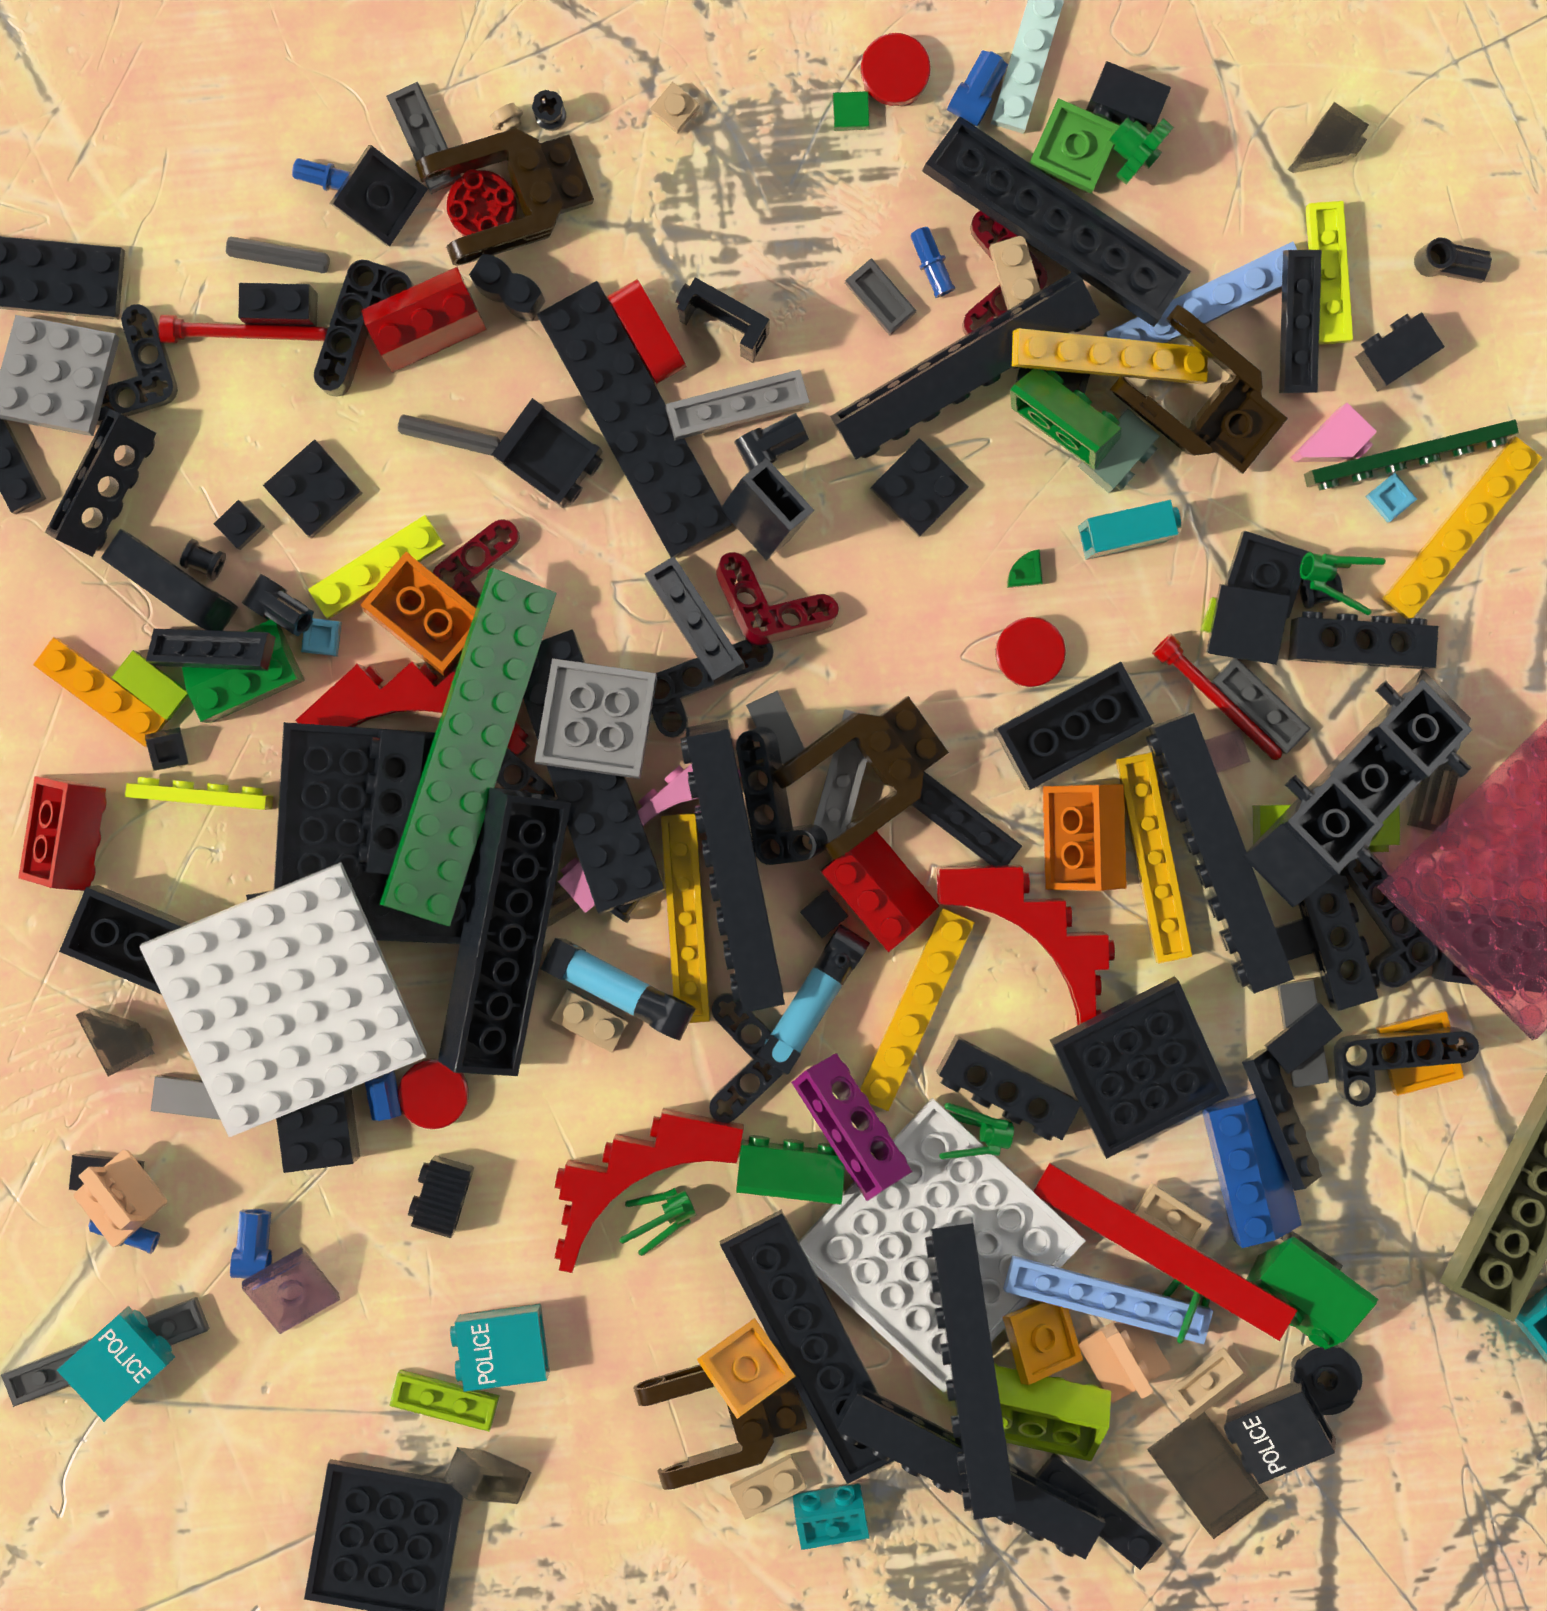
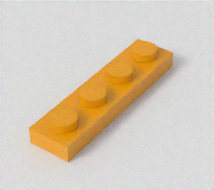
M56 637L51 639L33 664V666L144 747H147L145 734L161 731L168 722V720L156 713L113 678Z

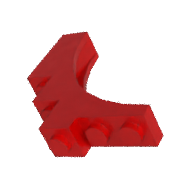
M411 661L391 681L382 687L381 683L384 679L371 665L365 668L363 665L356 664L295 721L301 724L356 727L370 719L397 712L429 711L442 713L456 669L437 685L435 681L438 679V676L427 664L423 663L419 666ZM515 722L508 748L516 755L521 756L531 746L525 741L529 735L517 722Z
M1021 865L936 867L937 902L939 904L968 906L994 913L1018 925L1039 942L1052 957L1067 983L1075 1008L1077 1026L1102 1013L1101 1009H1096V996H1101L1102 983L1101 976L1095 975V970H1109V961H1114L1115 959L1114 940H1109L1107 933L1104 931L1067 932V927H1072L1071 906H1066V901L1062 898L1024 899V894H1029L1030 878L1029 873H1023Z
M663 1108L661 1117L654 1116L650 1137H655L656 1142L615 1134L613 1143L606 1142L602 1162L608 1163V1167L568 1159L565 1169L558 1168L554 1187L560 1189L559 1200L572 1202V1205L565 1204L561 1225L567 1226L565 1239H558L554 1259L561 1260L559 1271L573 1273L581 1245L594 1221L613 1199L635 1182L656 1171L684 1163L715 1161L737 1164L744 1124L735 1122L722 1123L710 1117Z

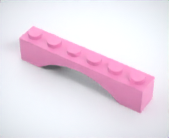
M692 764L685 770L679 765L665 778V781L668 783L667 786L659 793L653 788L638 801L642 806L638 813L643 826L662 811L681 802L694 800L691 797L688 783V772L693 771ZM575 857L560 870L564 876L558 882L586 913L595 904L581 863Z

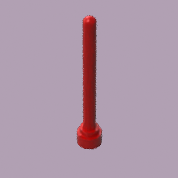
M161 314L159 319V336L162 343H177L178 340H184L185 337L324 341L328 331L325 327L189 323L184 322V319H178L177 315Z
M1172 634L1163 639L1153 650L1152 654L1161 663L1173 664L1272 760H1279L1283 754L1282 750L1182 654L1184 652L1180 647L1182 643Z

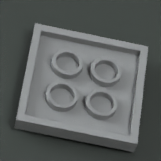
M15 315L0 369V419L94 436L120 338L115 333Z
M552 658L535 763L641 779L657 674Z

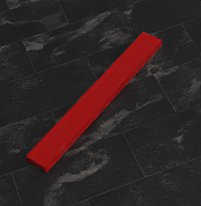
M1049 1163L1033 1191L1042 1200L1278 1341L1281 1340L1297 1312L1296 1308Z

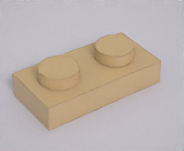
M1017 236L990 245L989 250L1007 310L1041 291L1025 238Z
M569 988L551 1018L553 1022L611 1053L629 1022L625 1018Z
M1153 1183L1150 1184L1133 1211L1193 1248L1197 1247L1212 1224L1209 1219Z
M1223 1347L1169 1390L1189 1417L1194 1420L1247 1379V1376Z
M792 1454L730 1485V1491L745 1520L807 1489V1484Z

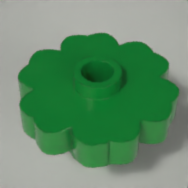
M1127 117L1109 139L1115 145L1113 149L1127 160L1116 177L1127 185L1143 165L1149 169L1162 154L1158 147L1174 127L1163 118L1150 132L1137 120L1132 122Z

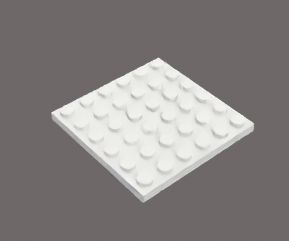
M342 863L156 937L139 946L228 1137L426 1058L427 1052Z
M932 1097L893 1139L899 1151L906 1157L907 1164L913 1172L869 1201L865 1200L857 1185L853 1182L843 1193L842 1205L833 1204L799 1240V1243L816 1275L944 1393L946 1391L945 1380L952 1378L950 1365H943L940 1344L946 1343L944 1329H938L935 1308L941 1307L939 1293L933 1294L930 1272H936L934 1257L927 1258L925 1237L931 1236L930 1229L973 1223L991 1342L1005 1328L1002 1316L1025 1307L1031 1300L1030 1298L1007 1293L1003 1290L1012 1255L1061 1268L1086 1240L995 1155L986 1154L955 1159H940L939 1155L943 1152L985 1146Z

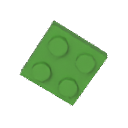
M1058 98L1029 163L1048 175L1092 194L1114 145L1109 139L1120 125Z

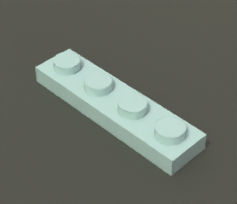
M1064 0L1027 1L991 124L1024 134Z

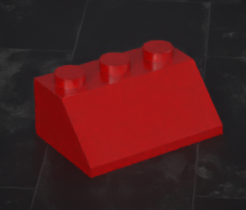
M458 267L361 310L365 326L381 357L392 373L487 330Z
M34 776L19 879L54 889L84 891L86 887L91 886L96 873L94 865L96 850L101 842V819L107 805L105 797L106 788Z
M875 831L850 851L832 860L820 870L888 952L913 933L940 906L878 831Z

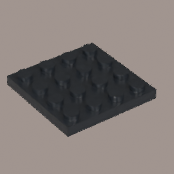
M1175 976L1050 1039L1052 1047L1106 1159L1230 1096L1181 984Z
M330 1459L327 1464L304 1600L367 1611H444L466 1483Z

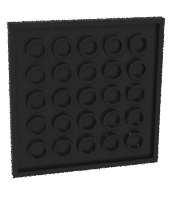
M284 722L273 890L342 863L377 941L460 944L481 831L450 926L441 925L380 905L389 875L363 872L364 865L358 864L360 844L367 843L368 829H362L364 808H370L372 794H366L368 772L374 773L376 759L370 758L372 737L378 738V732L381 730L425 735L421 766L422 776L436 732ZM390 758L385 764V771L388 776L398 778L403 773V764L396 758ZM393 793L385 794L381 800L383 810L390 814L398 810L400 805L398 797ZM389 828L382 829L377 836L378 844L384 849L391 848L396 841L395 833Z

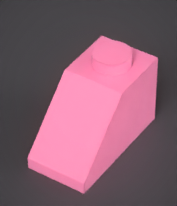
M1345 403L1290 458L1294 462H1344L1353 456L1358 459L1372 447L1373 443L1369 440L1377 431L1348 403Z

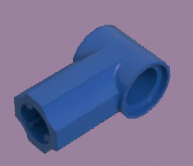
M982 50L967 79L958 86L948 105L947 111L962 117L978 127L990 106L991 96L1008 67V64L1002 57L992 51Z
M395 1070L365 1082L372 1121L388 1120L403 1114L398 1099Z
M242 1209L239 1211L237 1246L233 1249L230 1263L231 1278L268 1280L272 1264V1251L268 1249L271 1212L263 1209Z

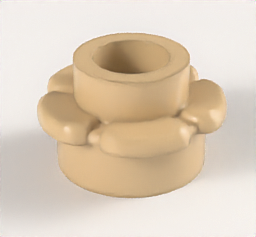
M514 103L500 107L490 115L494 123L492 126L493 130H502L504 132L518 128L522 124L519 119L523 115V111L518 110Z

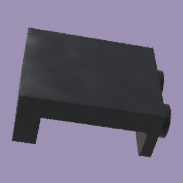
M696 277L691 285L685 283L677 296V310L681 323L687 325L694 311L700 309L744 334L740 342V356L753 363L769 335V318Z
M533 398L491 454L495 460L561 508L567 502L570 505L573 504L583 489L580 486L582 480L587 474L593 476L603 462V459L600 458L603 451L598 445L588 441L547 411L542 404Z

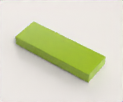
M399 1370L389 1406L490 1432L500 1395L481 1390L464 1392L462 1385Z

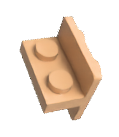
M122 1150L104 1167H88L79 1175L84 1185L73 1195L112 1247H118L167 1204L165 1196L129 1150Z
M1113 1321L1078 1342L1080 1350L1103 1389L1111 1391L1112 1403L1117 1402L1135 1390L1141 1399L1154 1393L1149 1382L1171 1369L1151 1332L1144 1328Z

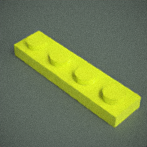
M1344 201L1309 203L1306 206L1308 249L1322 250L1319 345L1350 343L1353 340Z
M424 515L313 585L308 591L326 619H331L370 594L405 552L420 562L444 547L445 544L428 517Z
M138 777V783H126L125 797L260 810H272L273 796L263 795L264 788L242 786V793L228 792L229 785L208 783L207 790L194 789V782L173 780L172 787L160 786V779Z

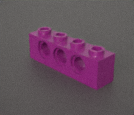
M837 1053L810 1067L791 1082L866 1201H869L913 1172L907 1164L906 1157L899 1151L891 1139L886 1126L879 1120L870 1106L867 1096L861 1092L850 1075L849 1068L842 1062Z

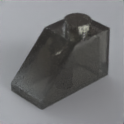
M1333 102L1287 170L1297 173L1341 164L1349 154L1355 157L1367 141L1362 135L1369 124L1336 102Z
M93 1008L76 1014L108 1077L155 1054L151 1048L154 1043L150 1033L146 1028H141L139 1023Z
M457 1447L444 1480L467 1500L518 1504L532 1472L485 1450Z

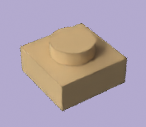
M672 81L650 109L656 117L678 134L697 112L700 105Z

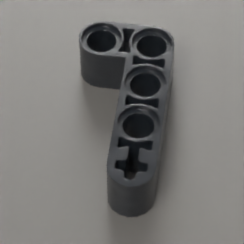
M363 259L357 260L350 265L314 370L316 384L328 395L338 397L348 392L369 333L365 326L363 315L361 314L357 319L351 320L347 318V311L353 305H361L365 309L391 297V289L398 283H405L407 289L413 287L414 284L405 273ZM364 272H372L374 274L373 281L368 286L358 285V278ZM345 337L350 338L352 341L350 349L344 353H338L336 351L338 341ZM332 358H335L337 361H339L337 362V365L332 361ZM336 373L339 376L338 382L331 381L329 383L326 380L327 375L333 376Z
M123 529L118 531L101 557L105 562L171 609L205 630L223 631L239 608L236 604L216 591L204 586Z
M743 640L733 644L735 650L742 649L744 656L752 652V645L754 644ZM771 643L759 645L760 648L766 647L768 652L763 654L764 661L758 662L756 658L745 660L748 668L741 670L720 684L767 667L771 663L774 654ZM698 658L656 673L658 676L657 680H665L670 686L667 697L663 699L654 698L652 715L656 726L667 737H679L685 733L686 727H688V717L681 699L715 687ZM689 668H698L703 675L701 683L695 687L687 686L683 681V675ZM670 712H676L682 718V725L675 732H669L663 726V718Z
M758 727L743 732L737 739L736 750L756 857L766 865L805 861L822 853L825 850L823 844L828 843L826 832L822 827L812 824L793 827L786 788L781 789L772 777V774L782 766L776 734L767 727ZM754 741H755V742H759V743H760V747H758V746L755 747V746H754ZM764 759V762L756 763L757 760ZM760 770L768 778L767 786L762 785L759 781L758 774ZM765 805L770 806L773 810V820L768 819L765 815ZM803 835H806L811 839V850L807 849L803 845ZM771 839L779 844V854L774 853L771 849Z
M1354 859L1342 870L1346 874L1350 887L1391 945L1371 961L1369 969L1375 970L1379 984L1391 988L1400 987L1436 961L1438 947L1383 866L1381 865L1379 869L1371 874L1361 864L1360 867L1363 872H1357L1353 870L1357 866ZM1365 875L1375 877L1368 879ZM1377 885H1381L1385 890L1384 899L1379 903H1375L1372 898V891ZM1401 913L1404 917V926L1396 932L1392 927V919L1396 914ZM1421 942L1424 947V953L1420 959L1415 960L1412 956V948L1416 943ZM1393 962L1396 967L1395 975L1391 979L1386 980L1383 976V968L1387 963Z
M1458 1027L1342 1037L1336 1042L1333 1052L1337 1092L1343 1099L1354 1106H1366L1373 1101L1376 1095L1375 1070L1466 1063L1473 1060L1478 1054V1040L1473 1034ZM1428 1039L1430 1044L1429 1051L1423 1056H1418L1416 1051L1417 1045L1422 1040ZM1459 1039L1464 1041L1463 1045L1458 1046L1457 1051L1447 1046L1443 1047L1442 1042L1447 1045L1458 1044ZM1393 1042L1395 1046L1393 1056L1383 1059L1381 1054L1383 1046ZM1358 1045L1360 1048L1358 1059L1348 1062L1346 1058L1348 1049ZM1361 1080L1363 1083L1361 1093L1354 1097L1350 1096V1085L1354 1081Z

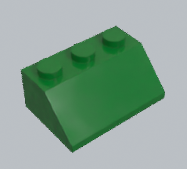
M1031 370L1010 389L1011 409L1095 470L1121 438L1122 428L1118 426L1120 424L1119 420L1105 410L1100 413L1091 406L1092 401L1081 391L1075 390L1072 392L1062 385L1064 383L1063 379L1054 371Z
M270 619L244 631L268 632L276 637L268 671L182 667L186 691L200 722L212 723L305 681L279 624Z
M750 1135L749 1140L742 1139L736 1193L842 1205L845 1166L831 1144L819 1143L818 1148L804 1147L803 1141L784 1139L783 1144L769 1143V1137Z
M1294 1236L1259 1254L1247 1277L1248 1281L1296 1308L1297 1312L1289 1325L1296 1327L1308 1336L1313 1344L1323 1347L1325 1350L1344 1342L1378 1301V1298Z

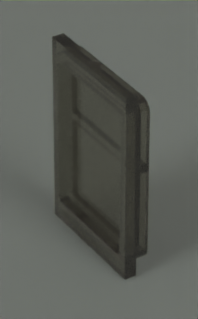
M1205 1412L1194 1420L1188 1418L1147 1449L1213 1539L1269 1499L1253 1476L1246 1472L1242 1461Z

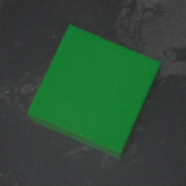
M868 91L833 93L834 131L869 130Z

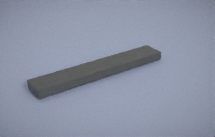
M198 1297L145 1317L151 1331L156 1336L159 1335L166 1339L170 1346L207 1332L210 1329ZM92 1338L2 1373L1 1377L13 1407L70 1385L59 1374L57 1369Z

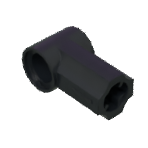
M1438 237L1420 248L1414 257V265L1421 275L1426 277L1442 275L1477 283L1485 281L1492 261L1490 251L1456 245L1451 240ZM1431 250L1439 255L1440 264L1435 263L1431 259Z
M794 413L765 429L757 428L736 439L734 443L750 472L765 458L774 463L778 456L808 442L809 438L801 420Z
M260 574L242 601V604L268 620L270 618L296 636L307 631L313 622L314 611L296 598L288 595L285 588Z

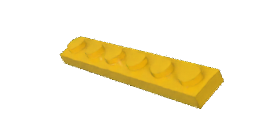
M1020 328L1013 331L1012 367L1123 376L1191 384L1207 382L1208 356L1196 346Z
M1517 436L1512 437L1381 599L1405 619L1413 618L1543 457Z
M1152 752L1116 759L1120 784H1124V804L1156 963L1192 957Z
M695 814L661 816L673 996L696 1008L689 1023L710 1022Z
M941 909L861 1084L860 1090L867 1096L869 1103L889 1112L975 922L947 909Z

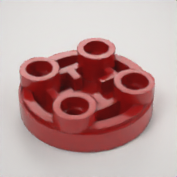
M889 33L875 39L865 50L861 61L860 74L864 90L868 91V96L885 105L901 106L914 103L926 88L930 76V60L923 45L915 38L903 33Z
M470 169L451 187L447 197V214L454 228L464 237L514 221L517 216V200L509 183L500 175L491 171Z
M1036 617L1018 619L1008 625L996 641L995 657L997 665L1002 674L1017 686L1036 687L1051 681L1063 667L1066 656L1063 637L1054 625L1044 619Z
M426 1059L412 1066L404 1074L398 1089V1099L402 1112L412 1123L425 1129H440L449 1126L462 1115L468 1103L469 1088L464 1073H454L441 1064L438 1059Z

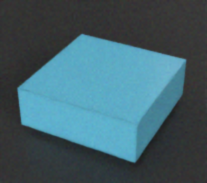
M1396 473L1391 474L1365 496L1387 523L1417 500Z
M312 618L311 626L307 631L303 632L301 652L338 657L342 622Z

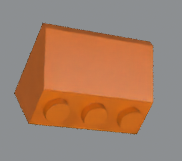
M407 552L401 556L361 603L363 611L444 678L460 660L476 611L474 606Z
M1124 784L1043 786L1045 890L1104 891L1127 889Z

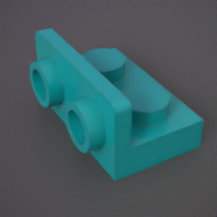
M860 1484L844 1485L793 1495L795 1520L801 1550L869 1539Z

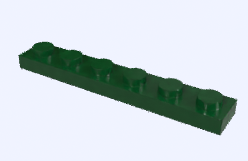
M1514 419L1314 469L1304 474L1306 486L1318 485L1319 491L1340 486L1339 479L1352 477V482H1358L1373 478L1372 471L1385 468L1386 474L1407 469V462L1419 460L1421 466L1440 461V454L1452 451L1453 457L1475 452L1474 446L1486 443L1487 449L1508 444L1507 437L1519 433L1517 422Z

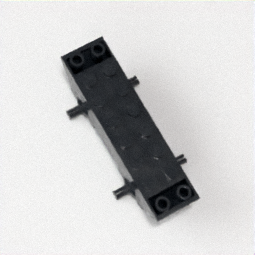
M1423 669L1418 671L1398 693L1387 680L1375 690L1388 704L1309 787L1297 775L1293 776L1285 784L1298 799L1242 856L1292 908L1332 876L1339 874L1350 861L1356 858L1371 874L1374 873L1383 863L1380 862L1368 847L1372 837L1384 825L1383 821L1439 765L1447 763L1460 778L1472 768L1457 754L1461 742L1472 731L1469 727L1471 718Z

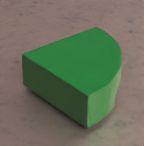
M1040 549L1026 553L1014 563L1008 574L1007 588L1043 584Z

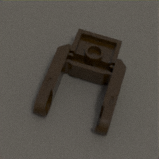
M514 128L429 154L415 163L420 180L423 183L424 180H431L448 174L450 177H454L470 169H480L505 160L507 161V171L522 211L527 217L452 241L446 248L453 265L468 264L479 260L482 254L496 255L550 237L560 214L593 204L594 198L570 134L539 143L537 138Z
M1177 305L1166 318V321L1229 374V379L1222 382L1192 419L1189 428L1150 396L1144 395L1132 387L1123 376L1118 378L1110 391L1186 454L1195 456L1216 453L1235 470L1244 474L1288 418L1262 397V371L1192 313Z
M909 696L904 697L880 716L852 713L780 766L772 774L780 788L784 789L849 741L855 739L856 746L884 785L891 789V793L846 825L847 830L831 842L823 844V847L833 860L850 851L920 799L923 772L949 753Z
M699 1364L645 1380L635 1385L633 1389L638 1406H649L715 1386ZM792 1380L738 1419L727 1405L739 1443L690 1456L688 1461L669 1466L663 1470L659 1468L658 1475L662 1488L664 1490L676 1489L762 1464L774 1443V1438L807 1429V1422L798 1391Z

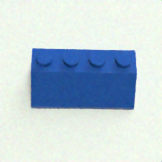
M1255 1094L1218 1102L1203 1109V1118L1233 1240L1241 1248H1246L1277 1240L1301 1226V1219L1292 1185Z

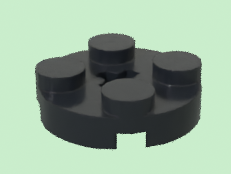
M1314 1344L1304 1349L1292 1359L1290 1383L1303 1378L1323 1415L1339 1414L1350 1408L1355 1402L1353 1399L1362 1387V1373L1357 1361L1341 1346L1335 1345L1325 1350L1323 1347ZM1323 1371H1327L1329 1374L1334 1373L1335 1378L1330 1379V1386L1328 1387L1317 1382Z

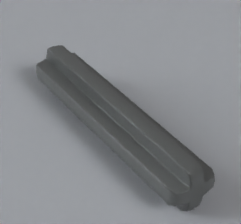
M232 236L228 237L226 242V254L234 258L319 273H327L330 264L329 256L323 252Z
M405 414L401 415L398 422V431L401 434L486 455H491L500 443V439L496 436Z

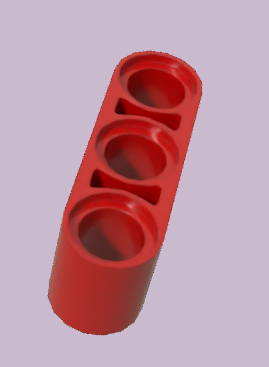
M638 279L607 296L613 310L656 384L687 367Z

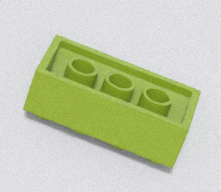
M994 1363L1006 1443L1086 1461L1093 1460L1109 1429L1110 1390L1101 1389L1093 1384L1083 1385L1069 1382L1061 1377H1046L1033 1384L1025 1385L1021 1384L1017 1370L998 1366Z

